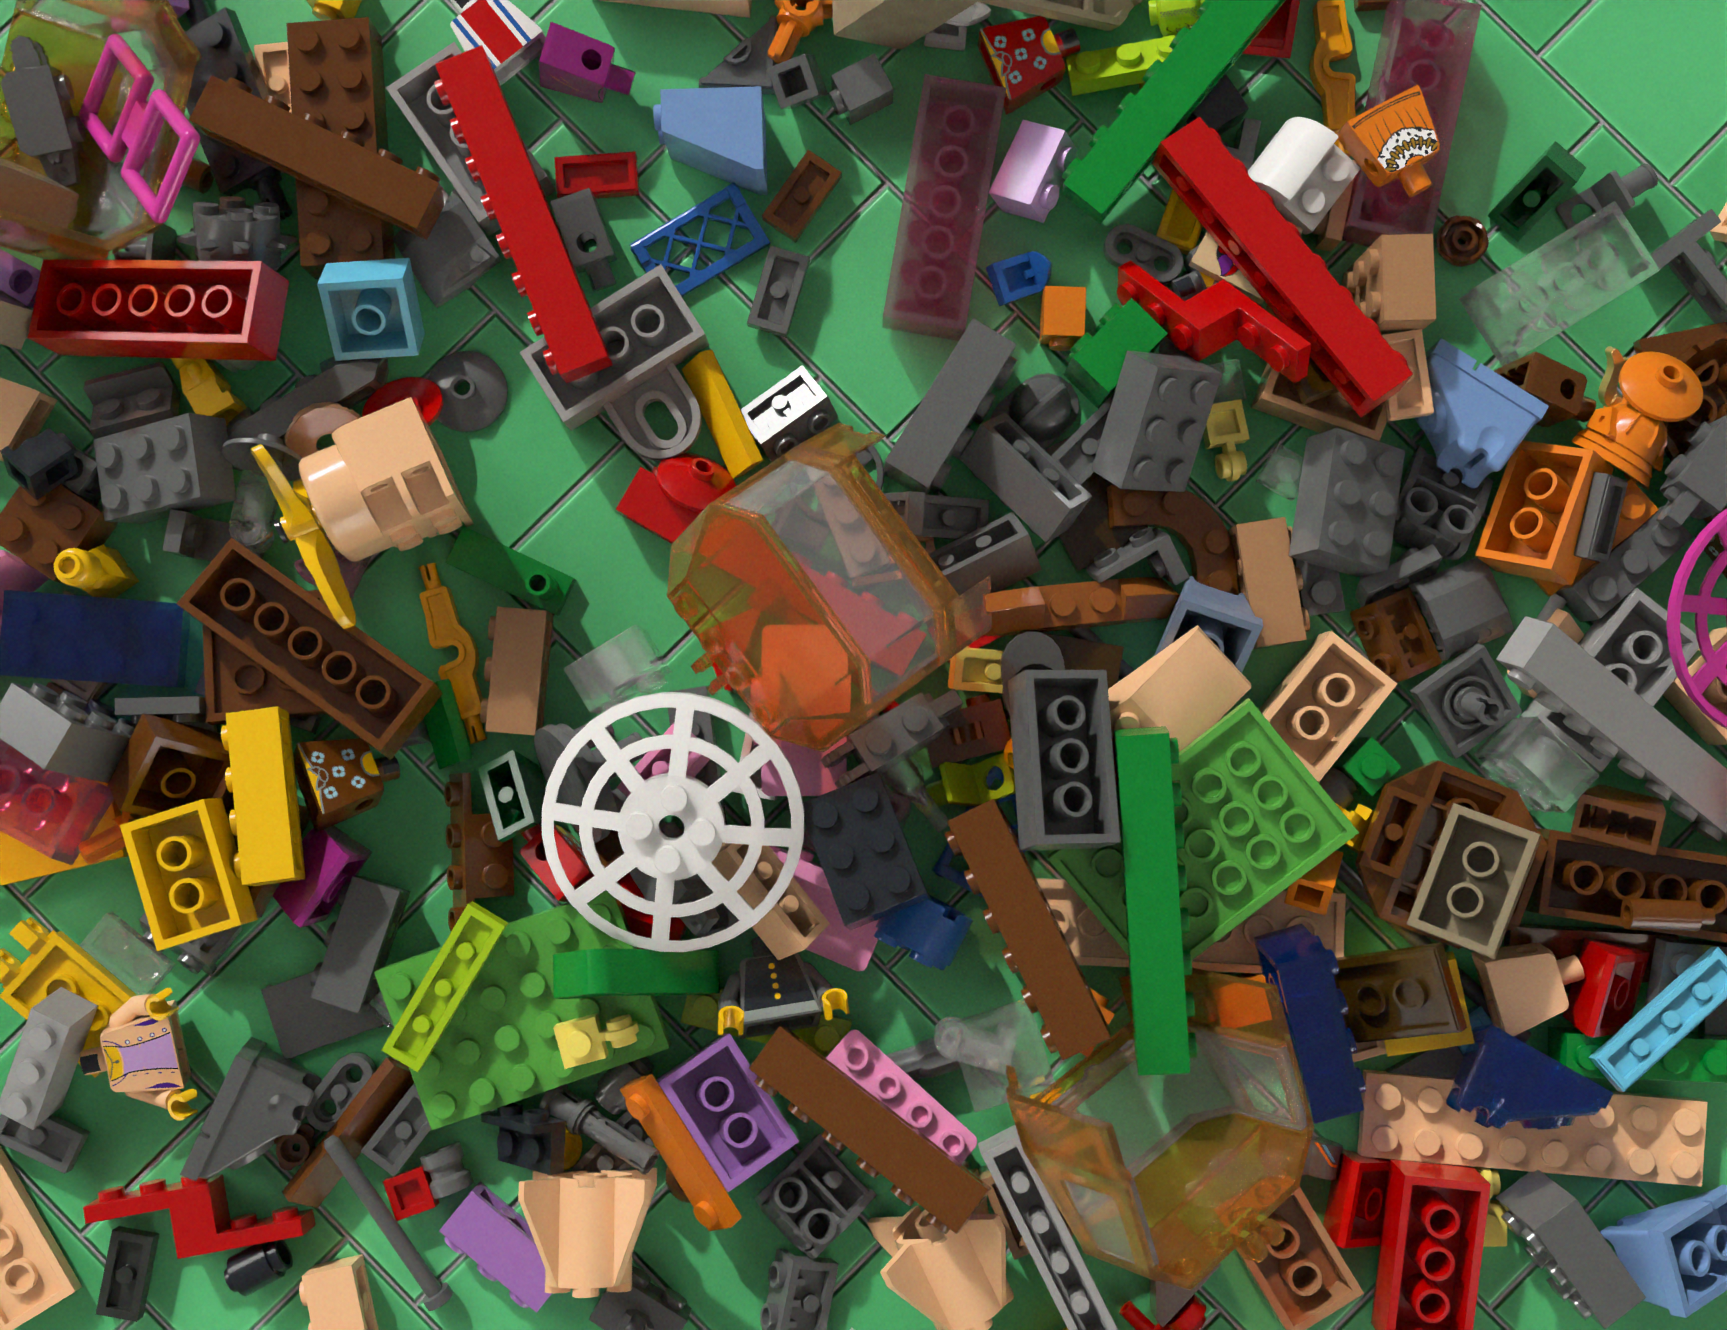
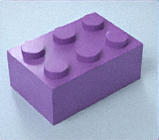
M723 1033V1035H720L657 1078L656 1081L724 1189L730 1192L797 1144L799 1140L770 1095L754 1082L757 1075L749 1069V1062L730 1033Z

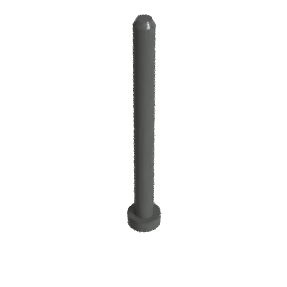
M335 1135L327 1138L324 1141L325 1150L426 1294L422 1302L428 1311L441 1307L454 1293L447 1282L442 1284L438 1282L341 1139Z

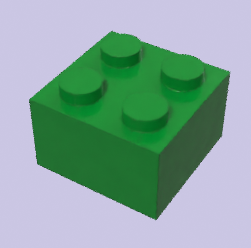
M1132 298L1123 307L1115 303L1099 320L1100 324L1094 330L1096 334L1092 337L1088 332L1085 333L1070 349L1071 353L1065 359L1069 365L1064 376L1097 408L1115 392L1127 350L1154 353L1168 334Z

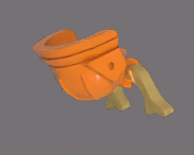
M1608 346L1605 349L1607 368L1598 390L1599 401L1604 407L1594 411L1586 425L1587 428L1578 432L1572 439V442L1580 448L1595 450L1605 461L1624 472L1626 479L1631 478L1637 486L1649 490L1652 468L1659 472L1662 470L1664 449L1667 445V428L1663 421L1642 414L1626 400L1623 394L1622 396L1619 395L1617 391L1619 372L1629 358L1622 357L1618 349Z

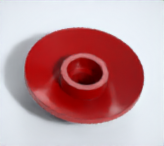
M421 377L397 379L385 384L368 398L362 411V417L411 397L430 426L442 411L443 395L439 387L431 380Z
M686 452L682 455L663 459L656 472V479L663 493L674 503L694 512L708 514L722 512L733 504L737 494L736 483L730 473L719 463L703 455Z

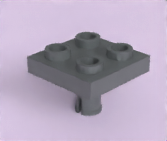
M1478 643L1472 645L1410 690L1447 755L1454 759H1458L1522 713L1520 706L1486 647Z

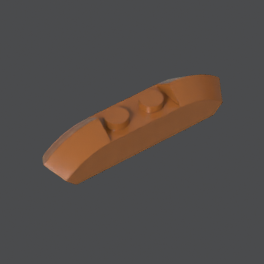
M1156 577L1112 579L1100 583L1090 581L1028 587L982 595L976 611V617L986 635L994 637L1017 635L1025 632H1047L1149 622L1168 618L1179 594L1165 580Z

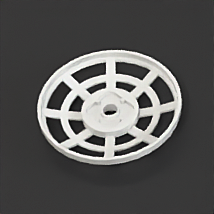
M661 692L638 696L612 706L592 719L571 739L556 761L546 786L542 805V839L546 858L556 883L570 904L589 923L610 937L634 947L659 952H687L710 948L735 938L754 926L775 906L789 886L799 863L804 840V806L800 785L790 761L777 741L757 721L738 708L711 697L692 693ZM657 708H676L673 735L647 737L621 749L606 729L607 726L615 721L640 711ZM694 710L710 713L732 723L748 734L759 746L738 763L730 754L718 746L702 739L691 737ZM592 740L607 761L599 768L590 781L581 807L557 803L558 790L567 768L580 749ZM671 749L668 773L655 775L646 780L642 778L629 761L649 751ZM689 751L710 758L727 772L709 787L702 781L686 775ZM769 760L772 761L778 770L787 792L791 813V829L764 827L765 818L762 802L750 776ZM615 772L631 792L624 802L621 812L595 809V804L602 787ZM738 786L742 790L749 807L751 827L725 825V815L720 801ZM668 815L677 816L684 823V832L675 838L667 837L660 830V820ZM554 820L579 825L582 851L594 876L576 890L568 880L558 857L554 837ZM593 827L618 831L624 854L606 868L602 864L595 848ZM722 843L749 845L742 865L735 875L727 881L712 863ZM762 846L789 847L786 861L777 882L765 899L753 909L737 891L753 872L761 854ZM635 867L643 873L657 878L655 902L632 894L617 881ZM698 874L713 891L711 895L694 902L672 904L675 880L686 879ZM607 890L614 898L626 906L642 913L653 915L652 938L637 936L614 926L596 914L587 903ZM723 903L739 920L729 928L706 937L684 941L669 940L671 917L699 914Z

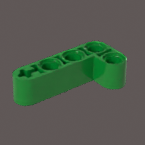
M610 948L587 949L553 955L554 999H581L600 996H691L720 993L719 951L659 952L649 949Z

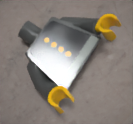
M757 936L751 941L754 957L745 958L740 961L739 971L729 976L719 998L718 1035H723L725 1028L733 1027L738 1030L739 1039L774 1034L779 1026L786 1027L791 1031L816 1027L819 1024L822 1012L821 1007H823L824 1017L827 1021L833 1019L832 1010L841 1009L845 1014H849L848 996L844 990L834 988L811 963L803 962L799 953L777 960L761 938Z

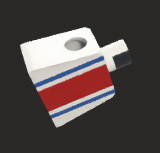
M451 0L452 5L460 13L450 23L456 37L465 52L478 46H483L492 63L500 86L542 53L546 39L542 29L509 0Z

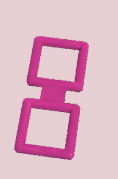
M112 34L106 41L81 106L79 118L110 161L115 163L122 161L127 148H129L121 169V177L151 219L156 223H164L170 215L197 150L200 135L165 91L161 89L153 91L149 101H146L154 83L153 75L123 37L118 34ZM118 61H120L134 78V82L112 136L97 115ZM164 117L180 137V141L156 196L141 176L140 171L145 159L151 155L164 123L162 119Z

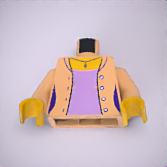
M167 987L157 994L133 996L110 1016L109 1024L100 1034L101 1047L82 1050L80 1052V1065L84 1075L107 1071L112 1091L124 1092L128 1097L167 1109L173 1119L181 1121L198 1113L197 1109H192L187 1103L196 1098L198 1093L195 1089H188L184 1092L178 1090L185 1087L191 1076L178 1014L179 1006L176 1005V1000L166 1002L165 998L173 993L172 989Z

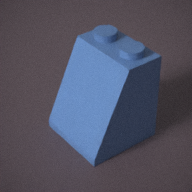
M761 86L660 89L661 104L654 105L653 107L655 131H658L659 143L666 144L671 159L729 183L734 182L737 186L758 195H768L766 115Z

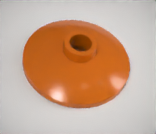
M1660 352L1635 354L1624 363L1619 372V386L1626 400L1636 410L1650 418L1665 422L1682 421L1691 417L1702 404L1703 388L1697 375L1685 363L1668 354Z

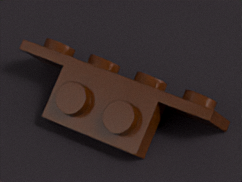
M471 773L449 774V782L446 783L444 789L445 803L447 807H450L451 822L446 827V843L448 848L451 849L452 865L447 870V884L449 889L453 890V907L448 912L450 931L453 930L467 904L471 901L475 902V898L514 896L513 838L503 843L498 841L491 813L472 814Z

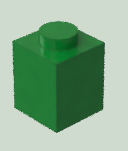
M1358 737L1332 765L1333 768L1338 769L1354 782L1357 787L1355 792L1360 796H1373L1401 768L1397 761L1373 737Z

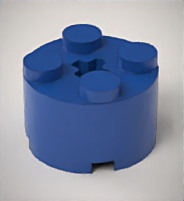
M929 895L930 899L879 919L876 925L878 929L874 937L895 948L899 946L908 951L912 949L909 957L927 967L932 968L934 966L943 971L946 966L952 964L974 921L971 918L965 917L964 913Z

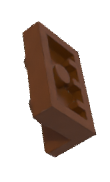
M1410 587L1350 611V617L1369 661L1396 683L1416 676L1442 663Z

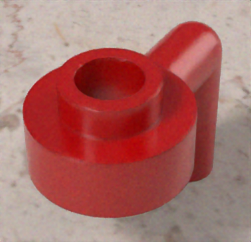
M1194 1294L1164 1327L1159 1323L1154 1325L1131 1301L1126 1302L1121 1307L1119 1314L1135 1330H1200L1206 1321V1316L1204 1315L1206 1304Z

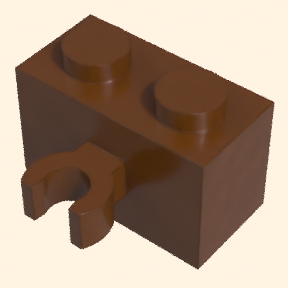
M989 693L965 699L967 707L959 709L948 716L946 719L950 724L949 727L942 731L941 736L936 741L926 747L930 767L935 768L944 762L954 763L1004 750L1011 736L1001 699L991 701Z

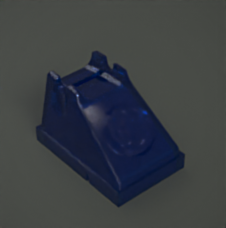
M1490 1024L1473 1027L1474 1044H1468L1446 1099V1104L1457 1112L1464 1109L1471 1113L1475 1109L1476 1117L1474 1121L1486 1128L1493 1126L1501 1129L1510 1122L1519 1121L1524 1129L1537 1128V1130H1545L1573 1125L1575 1118L1578 1116L1596 1115L1600 1109H1606L1614 1093Z

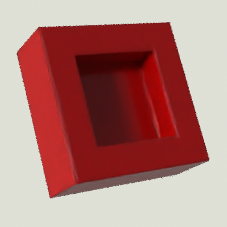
M422 1165L398 1173L394 1177H387L383 1181L396 1221L435 1208L440 1203L439 1199L433 1198L429 1187L432 1179L430 1173L424 1171Z

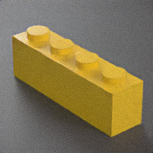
M276 706L225 713L226 725H223L221 728V739L224 749L229 751L230 767L226 768L225 781L228 791L233 793L235 810L230 811L229 823L232 834L234 836L237 835L239 852H236L233 857L235 874L237 878H241L242 885L260 886L306 879L289 712Z

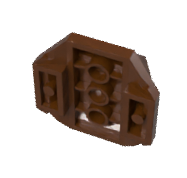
M1433 760L1384 784L1355 865L1375 917L1460 949L1463 947L1407 925L1453 803L1541 835V842L1506 931L1519 927L1549 846L1541 832L1537 830L1518 791L1439 760Z

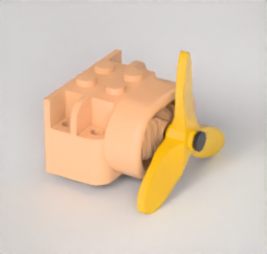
M411 397L337 428L332 433L335 445L303 457L300 460L299 473L301 479L293 481V488L262 444L250 448L256 462L266 476L284 515L280 520H274V525L284 544L288 543L289 540L296 541L303 561L312 574L325 603L343 629L356 625V613L341 575L338 560L325 532L334 547L352 562H357L393 546L398 548L399 551L409 550L420 545L423 542V538L427 536L432 538L437 535V532L441 535L460 528L463 525L462 522L466 527L474 524L437 439Z

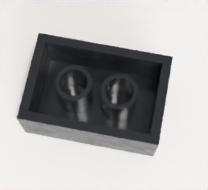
M879 772L803 802L804 822L846 928L851 931L930 899Z

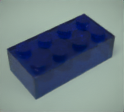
M4 590L0 635V675L184 688L191 615L176 603Z
M1303 924L1254 937L1262 975L1265 976L1275 1014L1273 1021L1290 1091L1314 1124L1363 1111L1364 1106L1361 1093L1366 1092V1085L1360 1069L1354 1067L1352 1054L1357 1053V1046L1351 1030L1345 1028L1343 1015L1348 1014V1007L1341 989H1336L1333 975L1339 974V968L1333 951L1331 949L1326 950L1319 936H1313Z

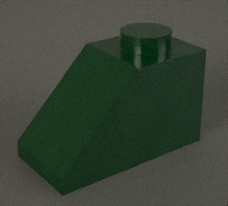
M1555 141L1522 175L1487 216L1519 242L1578 182L1586 167Z
M511 750L478 768L498 841L503 843L539 824L542 818V805L546 789L538 764L517 751Z

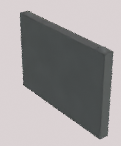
M313 972L274 986L268 985L265 989L261 990L283 1058L294 1059L302 1053L376 1027L382 1028L388 1023L378 990L371 1010L362 1013H355L312 999L311 995L314 987L311 986L310 981Z

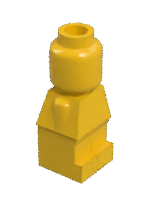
M171 358L173 364L179 370L183 394L188 399L195 414L225 418L227 426L236 415L247 408L241 399L231 393V385L209 359Z
M104 544L89 551L79 548H68L62 551L54 562L55 575L62 583L82 588L93 598H99L102 603H109L139 582L131 568L127 567V563L117 549L106 547Z

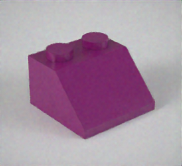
M334 825L317 832L312 828L302 840L306 879L278 883L279 886L272 895L292 922L300 928L325 921L338 903L340 892L345 883L350 882L352 876H357L372 854V851Z

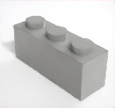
M60 987L31 1008L0 1097V1114L34 1130L63 1105L98 1005Z

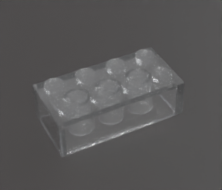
M1616 201L1480 283L1459 300L1501 366H1504L1656 274L1660 269Z

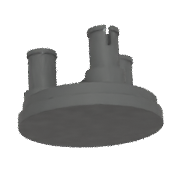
M562 723L556 726L549 724L536 731L534 736L535 752L546 783H548L556 761L571 739L587 724L575 730ZM610 724L606 729L615 738L613 726ZM633 732L630 736L618 741L617 744L623 749L627 745L643 738L639 733ZM592 740L580 749L567 768L558 790L557 803L582 806L583 797L590 781L599 768L607 761L598 748L590 750L596 746ZM646 753L636 756L629 761L633 763L643 758ZM615 772L602 787L595 804V809L621 812L623 804L628 797L618 788L613 791L611 790L609 781L617 776ZM571 824L579 832V825ZM593 827L595 843L610 834L608 829Z

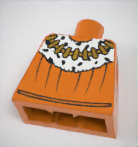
M1419 85L1348 120L1338 132V140L1375 186L1381 187L1399 178L1410 198L1432 185L1423 165L1430 161L1440 150V143Z

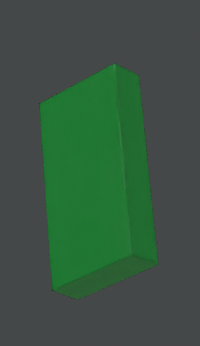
M449 679L434 682L443 694L424 717L439 769L451 767L472 758L471 749Z

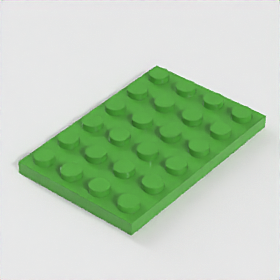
M1249 698L1179 752L1178 764H1171L1172 781L1180 780L1182 806L1174 807L1175 823H1182L1184 831V849H1177V865H1185L1187 891H1179L1180 907L1188 908L1190 928L1189 933H1182L1183 949H1190L1191 960H1193L1359 833ZM1117 801L1120 832L1119 843L1093 849H1055L1048 855V859L1129 956L1119 801Z
M607 890L587 903L596 914L614 926L631 933L621 902L614 898ZM570 902L508 923L423 1068L416 1072L409 1067L431 1130L669 1049L672 1043L655 996H600L581 999H554V954L587 949H637V947L610 937L589 923ZM442 947L379 968L374 972L394 1027ZM598 1013L602 1029L607 1028L606 1021L622 1015L630 1014L632 1021H637L639 1032L636 1033V1042L624 1047L612 1048L611 1041H605L609 1053L605 1059L564 1069L553 1029L557 1023Z

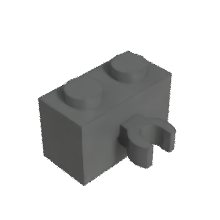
M632 1266V1290L628 1292H607L605 1289L594 1307L589 1320L604 1330H682L688 1321L692 1308L686 1305L687 1301L681 1294L669 1288L663 1291L651 1283V1278L647 1273Z

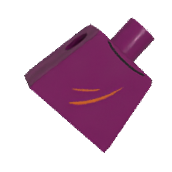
M550 22L539 60L540 87L603 103L607 89L629 96L636 71L614 64L615 48L613 46Z

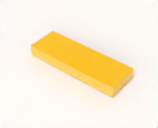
M712 349L699 352L682 368L683 374L699 404L702 415L733 479L744 476L762 462L763 458Z

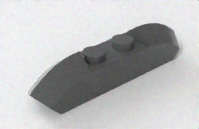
M333 356L319 363L322 373L318 376L312 374L302 378L295 384V390L283 397L275 396L266 400L260 405V411L254 413L250 407H247L236 415L226 426L228 440L245 437L258 438L259 434H271L281 438L284 442L283 445L286 446V431L293 422L292 419L300 410L313 403L334 402L341 404L342 407L351 409L383 387L387 382L389 374L388 357L335 361ZM232 464V469H233V470H238V471L246 472V471L241 470V469H239L238 467H236V466H234V465Z

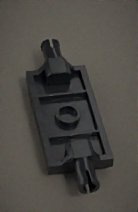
M188 0L190 9L185 13L191 26L190 29L167 42L162 47L189 115L191 116L211 75L225 82L228 81L229 77L235 78L249 86L253 90V95L265 100L269 94L236 12L225 7L212 15L207 0ZM194 126L200 135V143L221 194L231 197L243 189L251 188L257 191L261 202L279 205L280 221L285 219L282 212L285 213L286 217L293 214L280 185V181H282L280 170L204 135Z

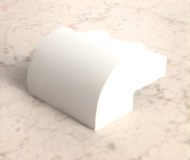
M1294 117L1284 123L1248 170V174L1260 190L1266 191L1271 196L1275 208L1291 223L1303 228L1302 233L1306 235L1314 231L1361 168L1334 144L1339 136L1332 130L1314 120Z

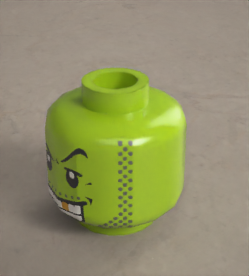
M1150 0L1148 5L1151 26L1159 25L1163 36L1177 35L1184 26L1190 30L1200 18L1196 13L1205 0Z

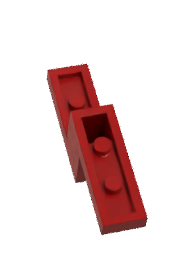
M1132 260L1118 267L1117 296L1122 305L1124 306L1132 298L1168 333L1166 337L1178 349L1185 351L1196 361L1199 362L1233 341L1238 340L1246 349L1253 351L1275 371L1280 372L1293 383L1308 375L1311 343L1223 279L1184 301Z
M223 1174L209 1179L198 1178L197 1181L182 1176L180 1177L181 1182L168 1185L165 1178L144 1182L139 1185L140 1190L125 1192L124 1186L113 1187L98 1192V1199L83 1207L85 1224L169 1208L177 1259L305 1235L316 1225L313 1209L298 1211L297 1205L272 1211V1216L257 1219L256 1213H249L230 1219Z

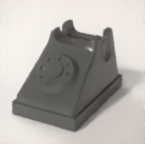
M250 1037L235 1056L201 1128L202 1133L198 1135L180 1175L197 1181L198 1178L209 1179L226 1168L236 1170L257 1159L274 1145V1139L283 1135H294L301 1121L306 1116L305 1106H309L314 1096V1090L320 1084L321 1078L265 1047L266 1042Z

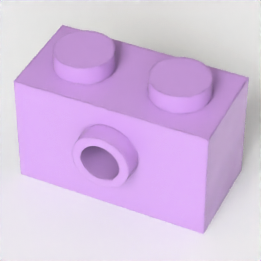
M1022 120L989 191V194L1003 212L1042 223L1045 222L1049 211L1057 204L1059 190L1064 181L1062 175L1077 156L1078 150L1067 132L1062 129Z

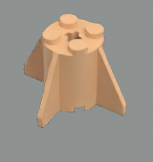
M653 1167L646 1175H643L637 1169L622 1171L601 1170V1173H587V1170L564 1171V1173L554 1175L533 1170L532 1180L519 1181L518 1200L545 1267V1293H567L572 1289V1297L593 1298L599 1296V1288H606L607 1292H628L632 1290V1252L657 1186V1168Z
M978 1168L970 1170L973 1174L980 1178ZM987 1197L983 1199L966 1225L957 1234L951 1229L947 1234H944L925 1219L929 1212L927 1210L922 1212L919 1205L910 1209L902 1217H876L869 1219L867 1225L873 1237L893 1257L880 1271L886 1286L933 1321L936 1330H988L993 1324L991 1318L1014 1298V1293L1006 1278V1229L999 1214L988 1213Z

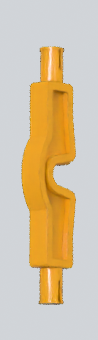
M1320 0L1313 8L1316 47L1311 54L1309 71L1312 84L1321 96L1323 124L1335 134H1338L1348 120L1356 117V78L1351 73L1331 70L1329 63L1347 59L1352 53L1353 46L1347 24L1345 1ZM1337 139L1334 144L1350 157L1351 155Z
M436 563L426 564L427 566L422 565L419 567L426 591L421 592L419 597L425 614L429 643L435 649L456 646L459 650L456 660L439 667L440 679H449L451 681L462 721L464 720L470 740L469 743L475 744L479 741H485L487 737L480 720L483 698L476 677L479 666V653L476 642L471 633L461 625L451 589L441 585Z

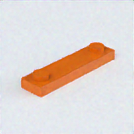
M653 1074L630 1080L619 1089L626 1100V1107L629 1113L639 1120L656 1149L659 1150L663 1160L694 1207L693 1212L696 1219L708 1231L731 1228L742 1218L740 1212Z

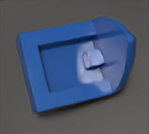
M1032 251L986 267L999 307L1043 291L1044 287L1048 285L1052 273V263L1041 253Z

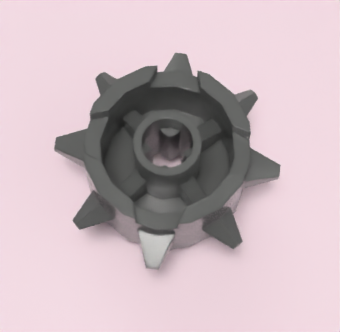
M221 197L220 205L213 202L193 203L194 228H191L189 233L177 236L178 242L195 246L197 261H262L272 269L281 266V251L287 249L286 245L297 242L296 236L281 232L278 204L260 202L255 203L254 206L246 205V199L243 197Z

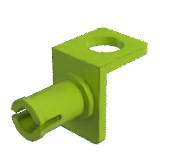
M1004 753L974 765L944 762L939 765L942 779L929 785L921 786L919 798L924 808L931 811L948 803L979 806L991 799L999 800L1015 794L1014 772L1007 765ZM997 766L1002 770L1004 780L999 789L991 790L988 787L986 777L989 770Z

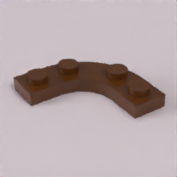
M1116 485L1107 487L1110 528L1147 526L1167 530L1178 537L1187 549L1192 576L1197 582L1238 595L1236 559L1232 540L1223 521L1206 502L1187 490L1185 492L1120 489Z

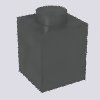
M875 53L831 75L832 91L828 93L830 102L838 116L843 113L845 114L850 125L893 104L894 88Z
M802 54L767 68L781 109H793L828 95L815 55Z

